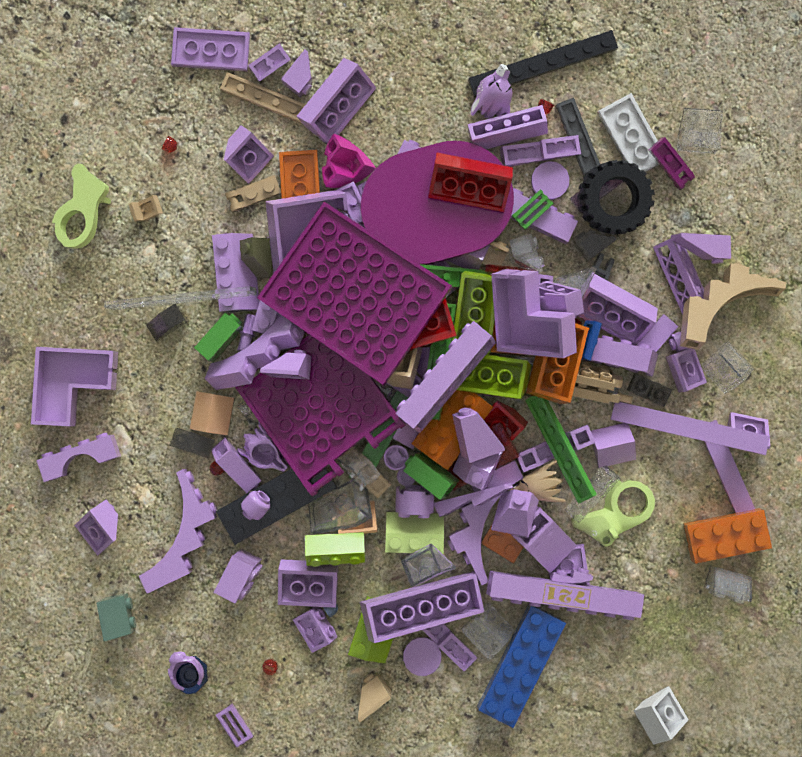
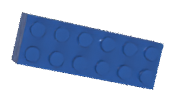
M528 604L477 705L479 711L514 728L566 625L563 619L539 607Z

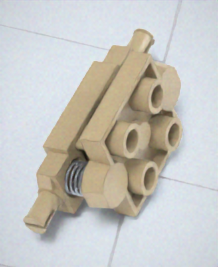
M581 361L572 396L608 404L609 401L615 403L621 401L631 404L633 396L619 392V388L622 387L623 377L614 374L610 367L604 365L598 367L589 362Z

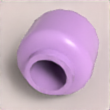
M262 491L250 492L241 503L243 515L249 520H260L270 509V498Z

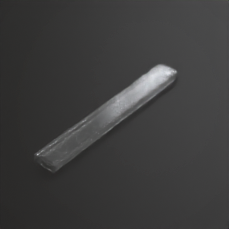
M246 286L104 301V308L119 310L256 296L257 292L255 287Z

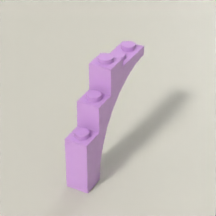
M280 315L272 326L248 347L224 360L211 363L204 379L215 390L251 384L257 368H262L278 359L281 350L300 346L305 331Z
M512 460L496 468L488 487L485 489L509 483L513 485L523 479L516 461ZM471 486L474 492L481 491V489ZM501 495L480 506L474 507L473 503L470 502L461 507L462 512L459 514L464 524L468 522L469 525L449 534L450 540L447 541L451 550H456L457 554L465 551L463 557L467 565H472L474 571L471 573L476 574L477 580L480 581L481 585L488 583L481 557V536L487 516Z
M187 469L176 472L183 496V517L180 529L172 547L163 559L153 568L139 576L146 593H150L192 572V563L189 557H185L184 554L204 545L205 536L202 530H198L197 527L217 518L216 505L214 502L211 503L210 500L202 503V493L199 488H195L193 484L195 481L194 476Z

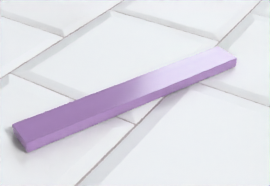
M623 402L614 404L611 420L762 455H766L770 439L768 435Z

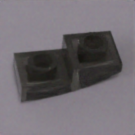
M634 373L627 391L665 407L672 389Z
M175 428L169 446L209 458L215 440Z

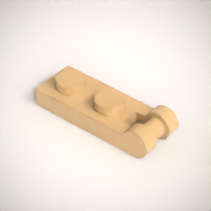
M275 175L242 188L229 191L225 196L231 203V211L236 212L281 194V190ZM242 195L244 201L238 202L236 197Z

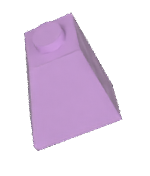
M462 408L458 413L452 414L461 457L464 460L472 463L505 451L502 443L476 411L471 408Z
M224 437L211 449L216 463L246 493L256 489L259 482H261L258 473L238 453L228 439Z

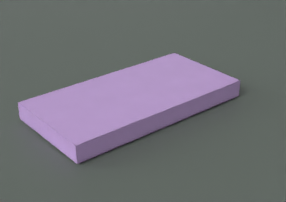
M174 27L171 65L172 67L248 72L250 32Z

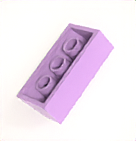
M343 58L296 117L307 129L324 143L328 144L332 135L340 134L376 87L357 63Z
M226 233L212 235L219 312L221 313L258 309L259 299L257 297L259 292L257 277L241 260L240 240L251 238L253 234Z
M591 273L580 288L584 313L577 316L584 320L602 323L601 329L619 339L631 341L632 345L636 346L656 323L658 308L594 273Z

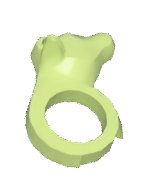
M81 163L76 164L71 172L74 181L73 198L57 210L52 220V223L55 224L57 239L63 246L72 249L83 248L90 243L97 229L99 204L111 203V199L106 197L109 193V186L90 173L86 166ZM76 213H82L86 220L85 229L79 237L70 240L66 234L68 220Z
M617 479L607 491L603 509L587 514L577 513L572 517L571 523L574 528L585 532L602 546H611L619 538L618 535L649 519L655 507V498L649 487L643 483L633 480L621 482ZM629 487L640 489L646 498V506L643 512L634 517L622 514L617 504L620 493Z

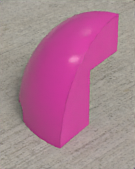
M337 134L332 135L324 152V155L327 156L326 166L322 167V176L326 187L341 188L351 182L357 183L376 169L371 160L357 146Z

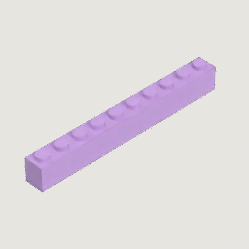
M404 140L398 154L421 147L413 140H409V142ZM513 188L514 204L510 219L515 220L512 215L530 198L523 196V192ZM536 199L518 217L521 218L540 200ZM541 204L532 214H530L523 221V223L526 224L543 207H545V205ZM551 206L529 226L544 235L567 244L578 221L575 220L573 215L569 213L562 214L557 211L556 207Z

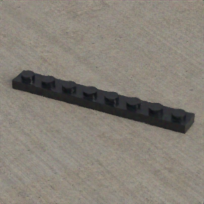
M610 30L506 65L510 71L508 82L510 85H514L618 49V45L613 31ZM497 69L468 78L474 98L477 97L476 90L480 82L485 77L493 74Z

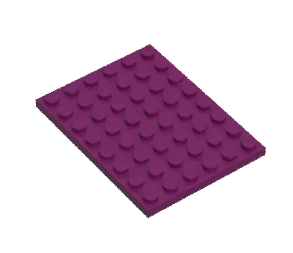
M323 202L257 298L385 386L452 289V285L340 211Z

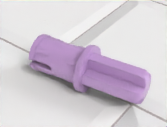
M246 314L243 329L240 331L241 337L237 348L238 351L248 347L251 344L252 337L255 336L253 334L254 331H252L255 316L252 314Z

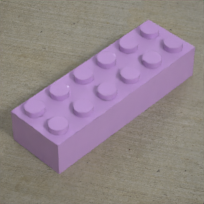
M473 321L471 324L465 325L461 331L463 334L458 340L455 338L450 343L448 352L438 357L435 362L437 365L424 374V380L421 384L415 385L410 391L411 396L398 405V411L395 414L419 433H421L495 345L496 342L492 335Z
M470 572L360 602L368 640L373 643L484 612L477 576Z

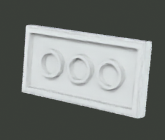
M632 93L597 112L623 160L628 161L630 164L638 165V169H643L645 172L659 165L648 151L658 140Z

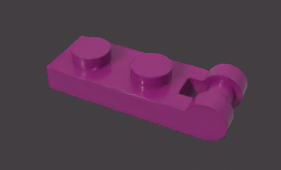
M665 137L659 139L648 150L679 190H682L688 181H692L695 178L693 172ZM683 172V176L680 178L678 175Z

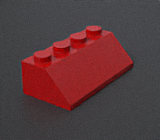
M436 153L428 198L504 212L512 182L513 167Z

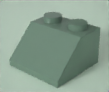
M128 593L105 597L96 602L103 641L129 635L135 631L136 619L131 614L133 603L131 597L128 598Z

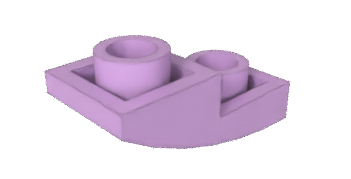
M578 567L577 570H571L570 576H568V572L557 569V572H551L549 578L552 581L562 583H582L592 580L593 576L589 574V570Z

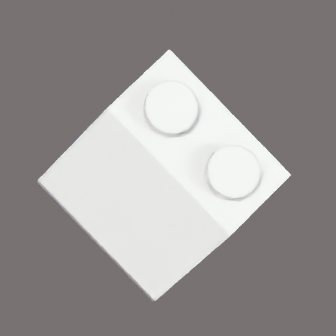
M669 686L642 701L634 710L653 745L671 740L688 721L686 714Z

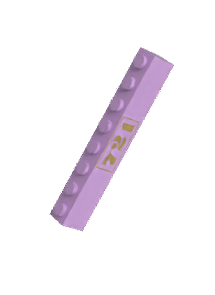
M490 571L486 592L491 597V600L502 602L504 598L511 599L510 602L515 604H522V601L529 602V605L541 607V604H546L548 608L557 610L560 607H567V611L578 612L581 609L586 610L585 613L597 615V612H602L604 616L613 618L616 615H623L622 618L627 620H634V617L641 618L644 594L639 592L579 583H562L552 581L551 579Z

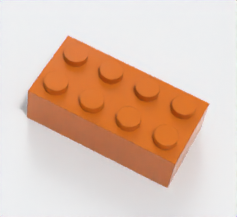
M575 323L577 353L565 358L535 356L526 391L527 394L559 404L571 403L589 330L588 327Z
M456 390L442 406L441 420L432 419L411 443L446 470L450 468L461 453L452 414L458 413L462 408H471L484 420L493 408V406L475 393Z
M760 508L683 523L690 558L695 564L772 548L765 512Z

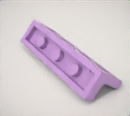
M668 239L653 248L683 315L686 298L699 296L703 299L704 288L687 249ZM668 246L670 250L669 257L663 255L661 247ZM671 263L677 266L678 271L676 275L670 272L669 267ZM678 280L684 283V292L678 290Z

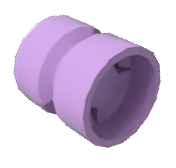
M400 445L390 446L384 454V462L392 470L404 468L406 466L405 462L409 458L407 450Z

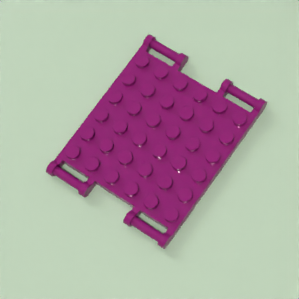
M309 334L304 339L302 338L300 346L293 347L286 353H294V350H304L306 354L312 356L310 380L276 378L259 373L253 378L251 384L236 386L235 388L309 494L314 496L320 488L333 478L344 473L335 460L364 438L376 449L380 446V442L397 429H402L406 424L403 419L395 414V409L371 376ZM391 417L394 419V423L373 437L371 433ZM330 465L332 470L312 485L309 480Z

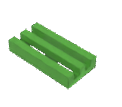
M540 189L512 217L526 230L554 203ZM539 196L542 198L521 218L518 217ZM542 203H547V205L543 207L532 219H530L526 224L523 223V221L530 214H532Z

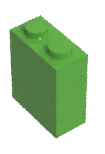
M224 313L194 348L208 361L215 362L240 334V331L243 329L241 326L243 322L232 313L231 315Z
M424 453L411 455L405 462L406 468L403 471L439 500L449 496L460 481Z

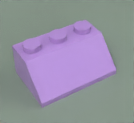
M281 559L278 569V605L336 608L338 565L330 564L314 567L311 565L307 566L305 560Z

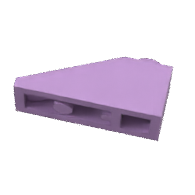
M693 233L671 235V240L701 259L711 260L712 264H721L723 260L731 259V236Z

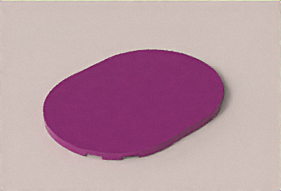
M445 141L406 151L388 158L372 172L364 186L361 198V218L364 228L422 265L449 260L487 247L504 231L511 217L514 204L512 182L504 212L428 198L436 153L503 165L496 156L485 148L465 141Z

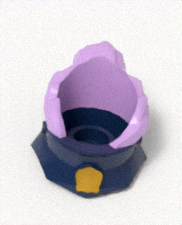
M174 652L171 655L168 675L174 687L185 694H194L200 691L208 681L207 665L197 656H186L185 652Z

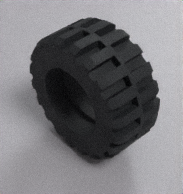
M613 160L592 168L584 176V181L578 188L580 190V194L577 195V201H580L578 209L579 212L582 211L584 221H588L589 226L597 229L598 232L612 235L626 234L636 230V227L642 226L645 223V218L650 216V207H653L655 202L652 200V195H655V192L650 187L653 183L650 178H646L645 175L647 173L643 169H638V165L630 164L625 160ZM613 179L625 182L632 195L629 209L620 216L607 214L602 209L599 201L602 186Z

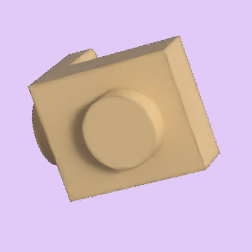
M152 195L139 202L129 203L130 214L135 222L148 221L163 214L157 195Z
M498 240L491 243L482 265L499 271L509 251L506 248L507 245Z

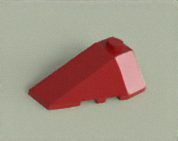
M497 400L492 405L493 408L484 421L504 448H506L525 429L528 421L514 408Z

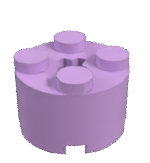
M422 485L405 486V489H400V486H397L395 511L402 518H408L410 515H418V518H429L430 514L434 512V495Z

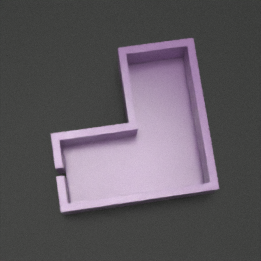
M333 190L265 201L273 273L277 270L323 202H326L336 210L337 208L344 211L348 210L345 192ZM340 211L341 213L349 217L347 213Z
M505 269L492 273L497 351L565 358L577 353L575 313L541 310L538 271Z
M36 347L31 424L75 426L78 388L116 390L117 373H114L113 369H117L118 352Z

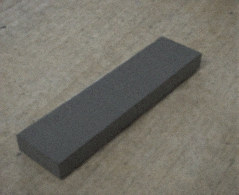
M571 98L556 104V109L567 136L578 135L581 154L576 155V159L584 176L592 168L600 165V162L575 99Z

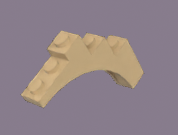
M731 263L724 271L723 282L721 280H710L704 287L703 299L699 296H690L684 303L680 346L699 350L706 342L708 328L714 315L723 306L747 296L769 295L778 297L786 289V282L780 281L777 278H766L758 274H749L750 267L739 263Z

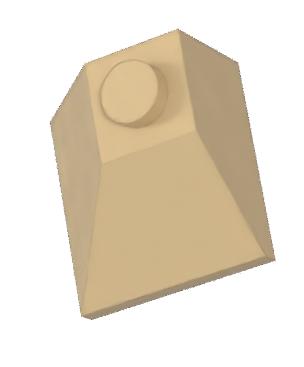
M378 672L375 675L371 673L363 679L364 683L362 684L358 713L359 722H362L391 699L392 690Z

